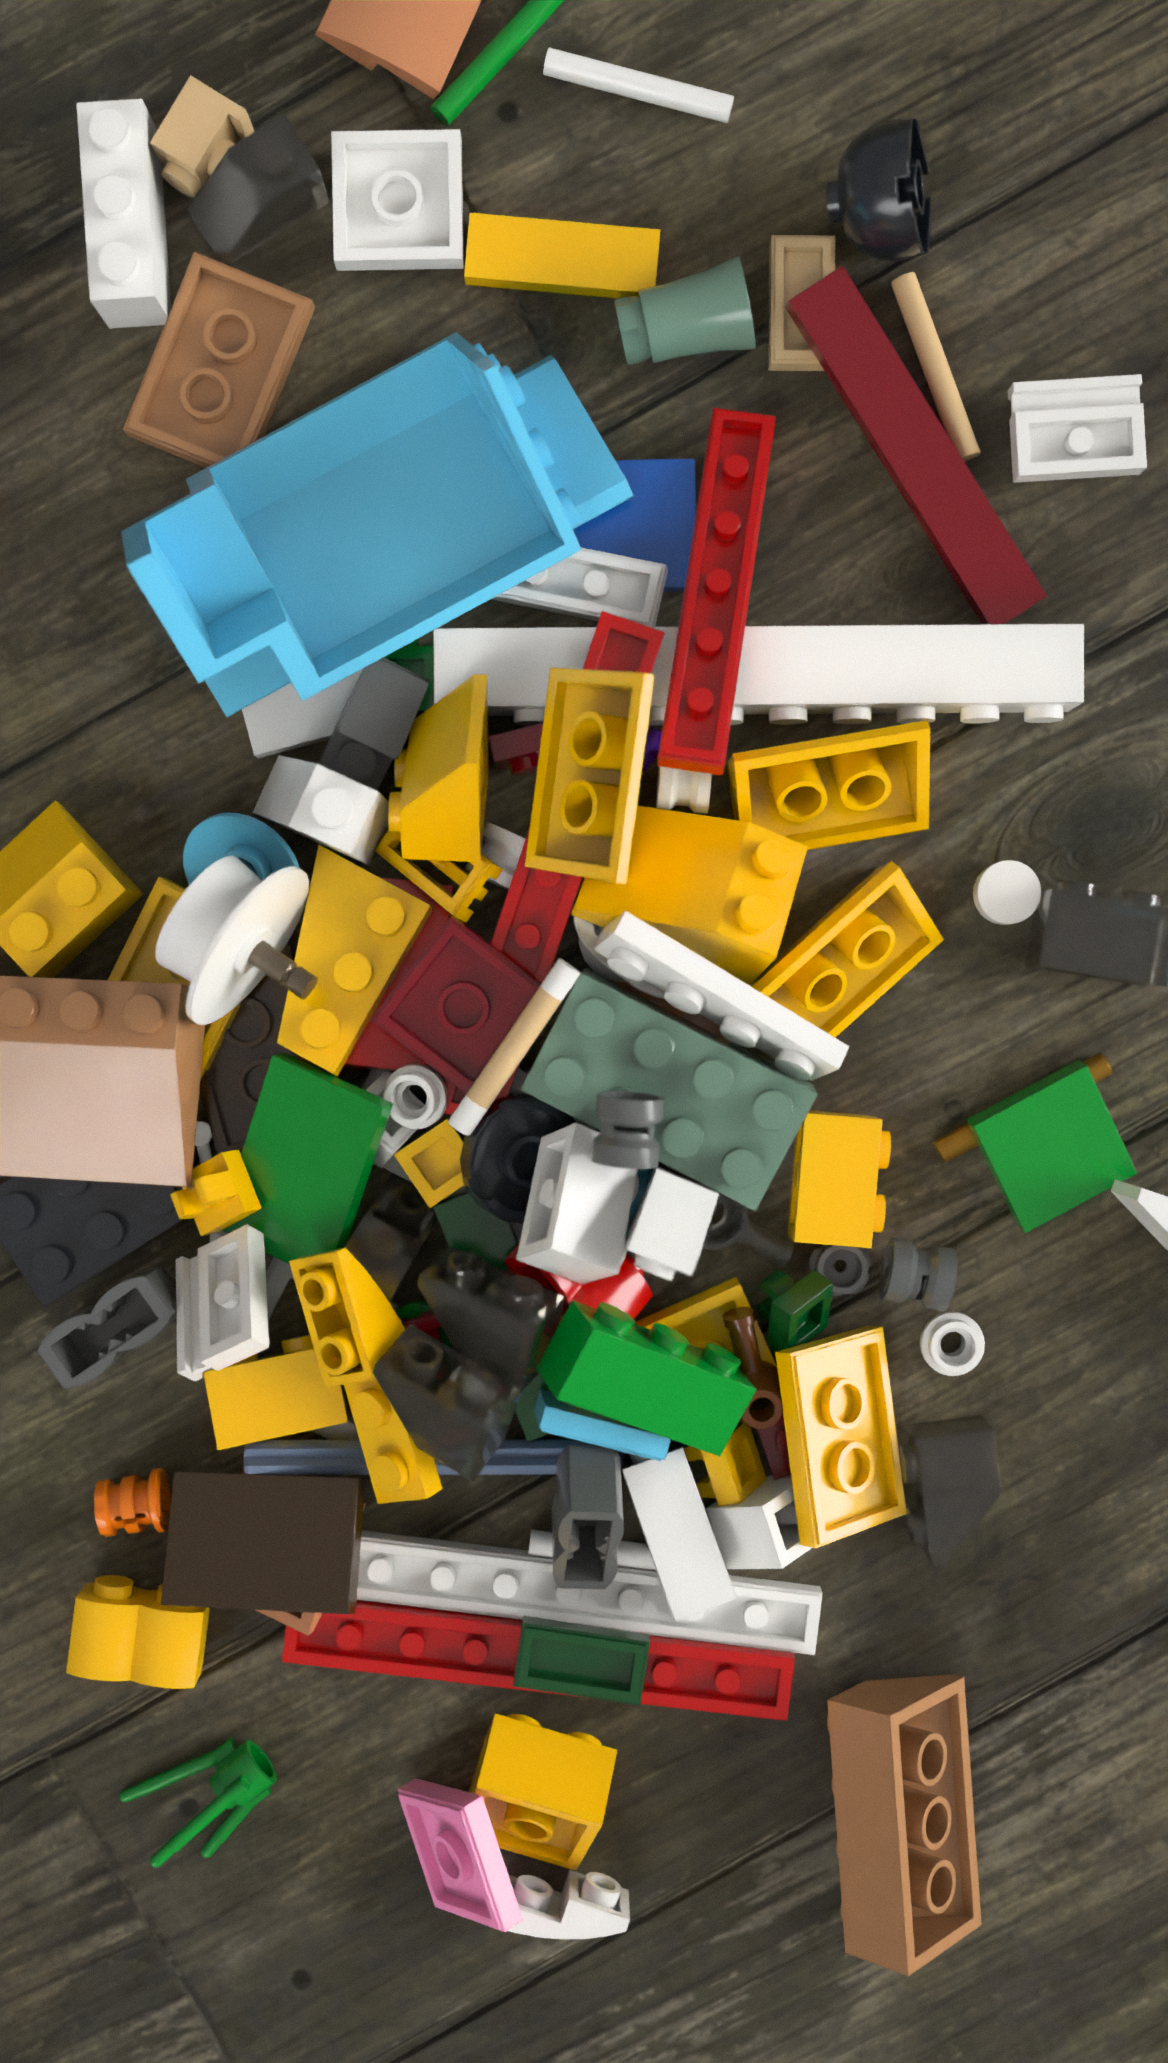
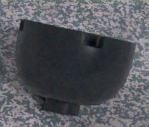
M916 118L889 120L867 128L851 141L842 155L838 169V180L827 183L826 199L831 223L842 222L848 241L862 254L880 261L913 259L914 256L928 254L930 249L931 197L925 198L923 175H929L924 139Z

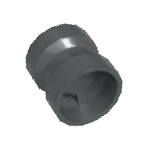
M610 1090L598 1092L596 1115L602 1123L601 1133L593 1140L592 1161L604 1166L626 1169H651L658 1167L660 1144L654 1138L655 1125L662 1120L664 1098L654 1094L633 1091Z
M891 1237L887 1243L881 1266L879 1282L880 1299L900 1304L907 1299L919 1300L925 1308L945 1312L951 1303L957 1279L958 1256L956 1250L937 1245L929 1250L916 1248L909 1240Z

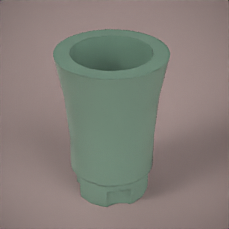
M739 255L705 271L666 284L639 290L640 297L630 296L614 300L627 365L649 360L651 356L653 363L678 357L717 351L756 350L751 307Z

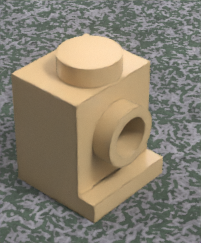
M190 75L150 141V144L163 168L161 172L162 177L182 194L195 198L198 192L208 197L217 181H225L237 163L239 156L238 146L242 144L251 150L257 141V137L246 109Z

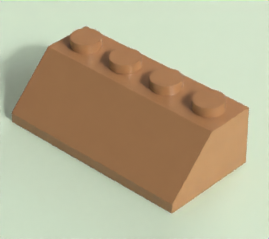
M955 1674L866 1680L827 1700V1727L830 1733L832 1792L835 1802L837 1830L836 1853L839 1859L842 1900L841 1918L844 1928L845 1953L908 1977L982 1925L964 1676Z

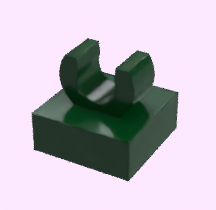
M776 1270L761 1281L759 1289L768 1294L769 1297L757 1305V1312L763 1319L769 1322L767 1346L777 1352L805 1344L827 1328L834 1283L816 1270L811 1271L797 1283L786 1273Z

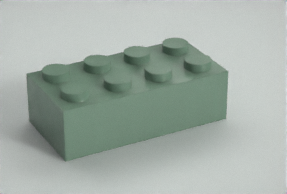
M585 968L577 978L521 1088L522 1091L601 1131L602 1121L596 1115L598 1092L610 1090L633 1091L663 1097L662 1120L655 1125L654 1138L660 1144L658 1161L754 1211L757 1210L817 1097L813 1084L788 1076L774 1064L602 977L588 968Z

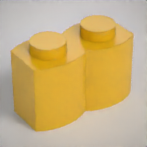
M119 1575L99 1576L95 1579L94 1583H86L75 1598L67 1674L100 1681H133L160 1688L188 1689L195 1687L202 1673L210 1607L161 1605L163 1584L159 1585L158 1590H146L133 1586L134 1582L132 1579Z

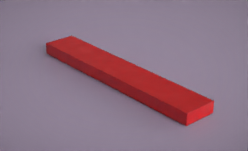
M714 407L712 410L657 766L723 776L776 416Z

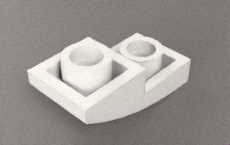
M569 1870L562 1893L554 1891L547 1882L535 1876L521 1875L516 1878L508 1875L523 1918L521 1922L508 1930L510 1932L551 1939H589L619 1934L627 1930L630 1922L629 1890L621 1888L620 1884L608 1875L599 1872H589L584 1875Z

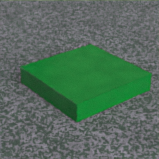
M1079 1060L966 1119L1017 1226L1025 1233L1108 1190L1113 1186L1115 1179L1123 1182L1138 1174L1088 1066Z

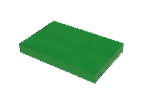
M284 1052L272 1055L241 1153L262 1209L222 1231L228 1234L246 1224L250 1225L264 1234L265 1253L289 1265V1261L299 1257L345 1248L393 1103Z

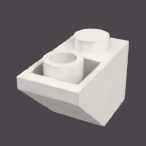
M660 1166L654 1168L626 1235L627 1250L635 1253L633 1256L636 1259L634 1265L668 1280L673 1279L676 1270L692 1276L717 1202L718 1192L704 1184Z

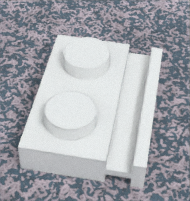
M1142 374L1013 382L1008 389V400L1011 401V418L1009 423L1013 483L1140 475L1147 468L1143 403H1140L1139 387L1142 385Z
M248 1224L198 1248V1255L191 1259L184 1256L176 1259L178 1374L193 1381H198L203 1378V1371L210 1368L219 1371L269 1348L264 1234Z

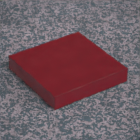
M452 915L371 1020L467 1094L541 984Z

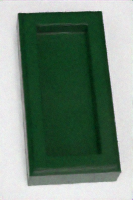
M523 1616L513 1686L640 1705L650 1645L649 1634Z

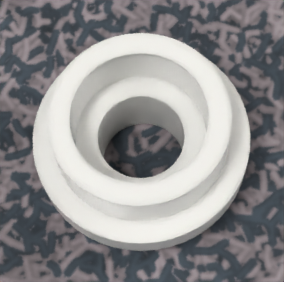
M409 1064L391 1074L385 1084L383 1098L393 1103L390 1116L398 1124L410 1129H422L432 1125L442 1117L448 1104V1090L443 1078L434 1069L423 1064ZM411 1085H418L426 1092L427 1101L424 1106L416 1105L411 1101L409 1097Z
M954 1311L940 1313L930 1319L922 1330L920 1337L921 1353L925 1361L935 1371L943 1375L958 1376L968 1373L978 1365L984 1353L985 1340L982 1330L973 1319L963 1313ZM949 1332L959 1333L961 1336L959 1349L952 1353L943 1352L941 1349L943 1336Z

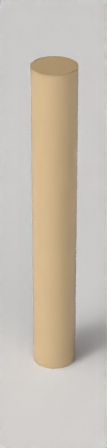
M915 272L903 274L891 282V286L944 430L963 461L966 462L978 456L981 451Z

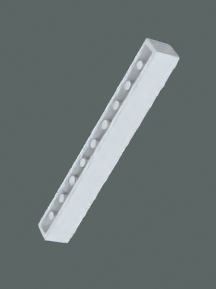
M1084 624L745 626L731 725L743 723V714H769V723L777 725L806 723L807 714H833V723L863 724L871 722V713H897V722L903 724L925 720L928 723L934 722L935 713H960V722L962 723L999 721V713L1024 712V721L1028 723L1062 721L1063 712H1068L1084 702ZM596 627L436 628L434 630V704L472 675L487 674L488 716H513V724L517 726H532L543 723L550 667L583 669ZM651 627L665 632L651 674L654 675L648 725L663 726L678 627Z

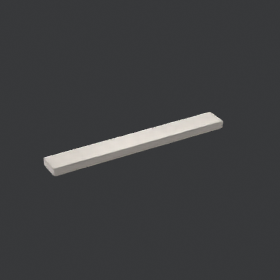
M363 1530L361 1533L357 1600L523 1620V1616L653 1636L815 1655L823 1594L820 1586L729 1575L737 1597L736 1600L675 1622L657 1571L617 1566V1574L613 1582L606 1589L559 1588L553 1578V1559L528 1555V1550Z

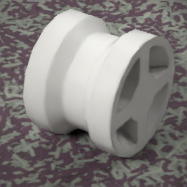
M658 766L656 808L671 810L674 806H688L694 813L707 814L712 774Z
M486 823L483 832L484 844L482 846V853L504 869L497 880L489 877L487 881L509 890L525 838L494 824ZM468 862L465 869L471 872L474 866Z

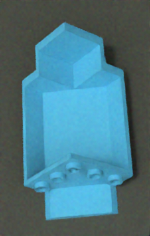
M455 332L186 479L190 490L189 495L121 531L127 567L198 683L206 682L226 717H229L291 682L301 700L304 701L582 549L573 529L634 497L624 474L553 356L549 355L513 375L507 365L500 366L494 354L487 356L480 343L473 346Z

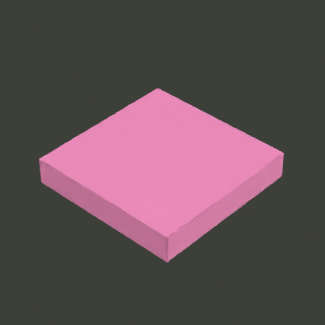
M417 1778L398 1788V1797L434 1906L503 1932L508 1931L521 1922L523 1918L483 1797Z

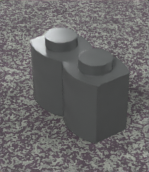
M163 1266L144 1269L111 1288L99 1299L97 1304L85 1308L56 1326L44 1338L37 1351L63 1389L84 1385L110 1368L129 1350L149 1342L176 1320V1285Z
M590 1443L578 1446L568 1445L562 1451L557 1461V1492L552 1500L553 1578L559 1588L606 1589L613 1582L617 1574V1546L624 1533L620 1456L617 1450Z

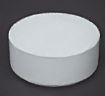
M1013 860L1001 861L985 868L977 877L973 888V899L979 913L990 922L1000 925L1014 924L1027 919L1037 909L1041 898L1040 882L1034 871L1027 865Z

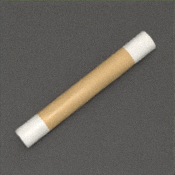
M560 958L557 960L448 1120V1123L457 1131L466 1136H470L580 976L581 973L572 965Z

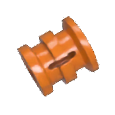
M162 1468L152 1469L147 1480H142L139 1474L124 1476L120 1484H115L110 1479L98 1480L94 1491V1513L100 1534L105 1537L115 1536L121 1528H125L128 1534L143 1532L148 1524H153L159 1533L168 1531L171 1492L167 1475Z

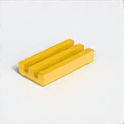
M388 830L374 850L449 913L466 923L474 913L468 908L474 898L482 901L488 893V890L483 887L487 879L491 877L497 880L504 870L483 853H481V859L470 862L474 867L469 874L452 861L428 860L460 886L455 895H453L410 859H402V853L396 849L401 840L400 832H390Z

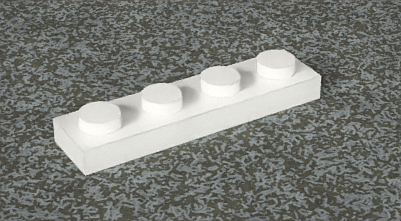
M624 911L603 928L593 947L594 951L608 958V965L621 976L631 980H644L663 991L665 993V1000L676 1009L689 1014L703 1015L720 1026L719 1030L725 1038L740 1046L758 1048L775 1059L774 1064L780 1071L793 1078L812 1081L838 1070L849 1049L848 1045L627 911Z

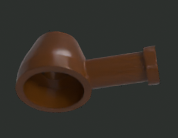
M750 1307L734 1308L723 1314L724 1326L729 1330L734 1355L741 1361L739 1370L757 1389L739 1422L753 1428L766 1429L776 1424L783 1414L778 1369L773 1364L761 1360L753 1324L756 1321L754 1310ZM763 1397L770 1400L764 1409L753 1410L749 1408L750 1404L757 1398Z

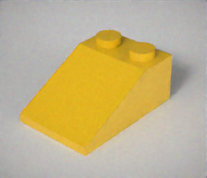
M637 806L626 883L583 877L571 915L604 928L624 911H627L750 986L777 957L808 846L746 821Z

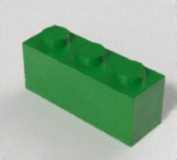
M572 1300L536 1367L557 1400L717 1456L722 1454L757 1390L739 1370L740 1359L730 1351L712 1343H707L704 1349L690 1345L682 1334L660 1323H654L651 1329L637 1325L634 1319L626 1312L603 1302H600L595 1309Z

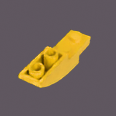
M346 1248L299 1257L289 1261L325 1388L344 1385L377 1503L421 1500L442 1490V1485L425 1426L439 1419L440 1415L417 1352L386 1296L366 1269Z

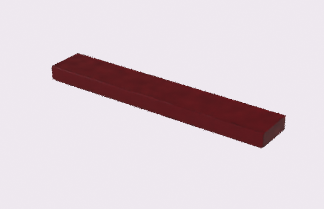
M842 265L790 299L785 307L982 625L1005 624L1047 597L844 266Z

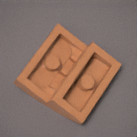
M330 0L315 35L370 71L379 64L434 99L440 93L481 0Z

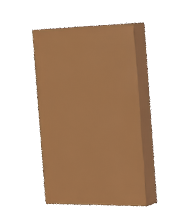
M194 252L123 431L131 438L205 468L264 437L314 313L315 305L313 300Z

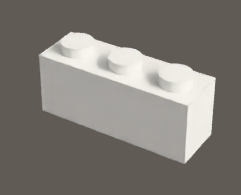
M143 99L77 103L90 302L109 329L165 325L171 310L163 178L161 175L162 166L150 144V141L157 132V128Z

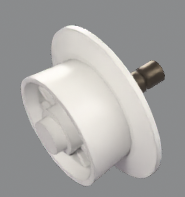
M226 856L206 868L179 898L160 932L155 956L159 965L191 981L186 998V1013L190 1020L199 1025H206L217 1021L243 1001L265 975H268L280 985L285 984L286 989L302 1000L313 991L318 978L303 967H297L296 962L281 953L300 920L308 897L309 879L307 874L299 867L288 866L282 868L265 880H262L236 856Z

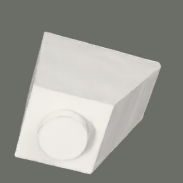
M279 755L253 813L369 866L376 852L374 850L380 843L388 826L389 802L378 791L319 764Z

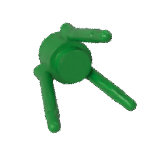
M229 1737L213 1751L121 1791L119 1798L122 1802L126 1803L216 1765V1773L209 1778V1782L217 1798L150 1857L149 1864L151 1867L157 1868L226 1808L233 1809L201 1849L202 1857H211L249 1812L272 1793L271 1786L277 1782V1774L270 1759L258 1744L249 1739L238 1747L234 1739Z

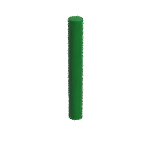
M528 0L430 106L434 116L444 126L449 127L565 0Z

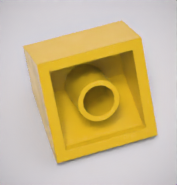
M487 674L472 675L414 719L409 733L408 747L402 748L398 759H395V786L402 787V792H390L388 826L390 832H400L402 859L474 862L481 859L489 778Z
M54 801L0 851V946L29 977L54 978L144 895L58 801Z
M495 1713L484 1739L469 1792L483 1797L499 1848L576 1871L603 1825L617 1749L603 1746L596 1737L586 1733L571 1732L563 1734L543 1728L537 1720L526 1715L510 1714L503 1716Z

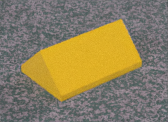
M550 667L525 867L616 883H626L654 675L635 672Z
M927 720L734 753L725 765L734 820L753 823L808 846L807 850L929 829L930 726Z
M890 861L877 867L778 956L755 979L750 987L836 1038L944 939L900 867Z

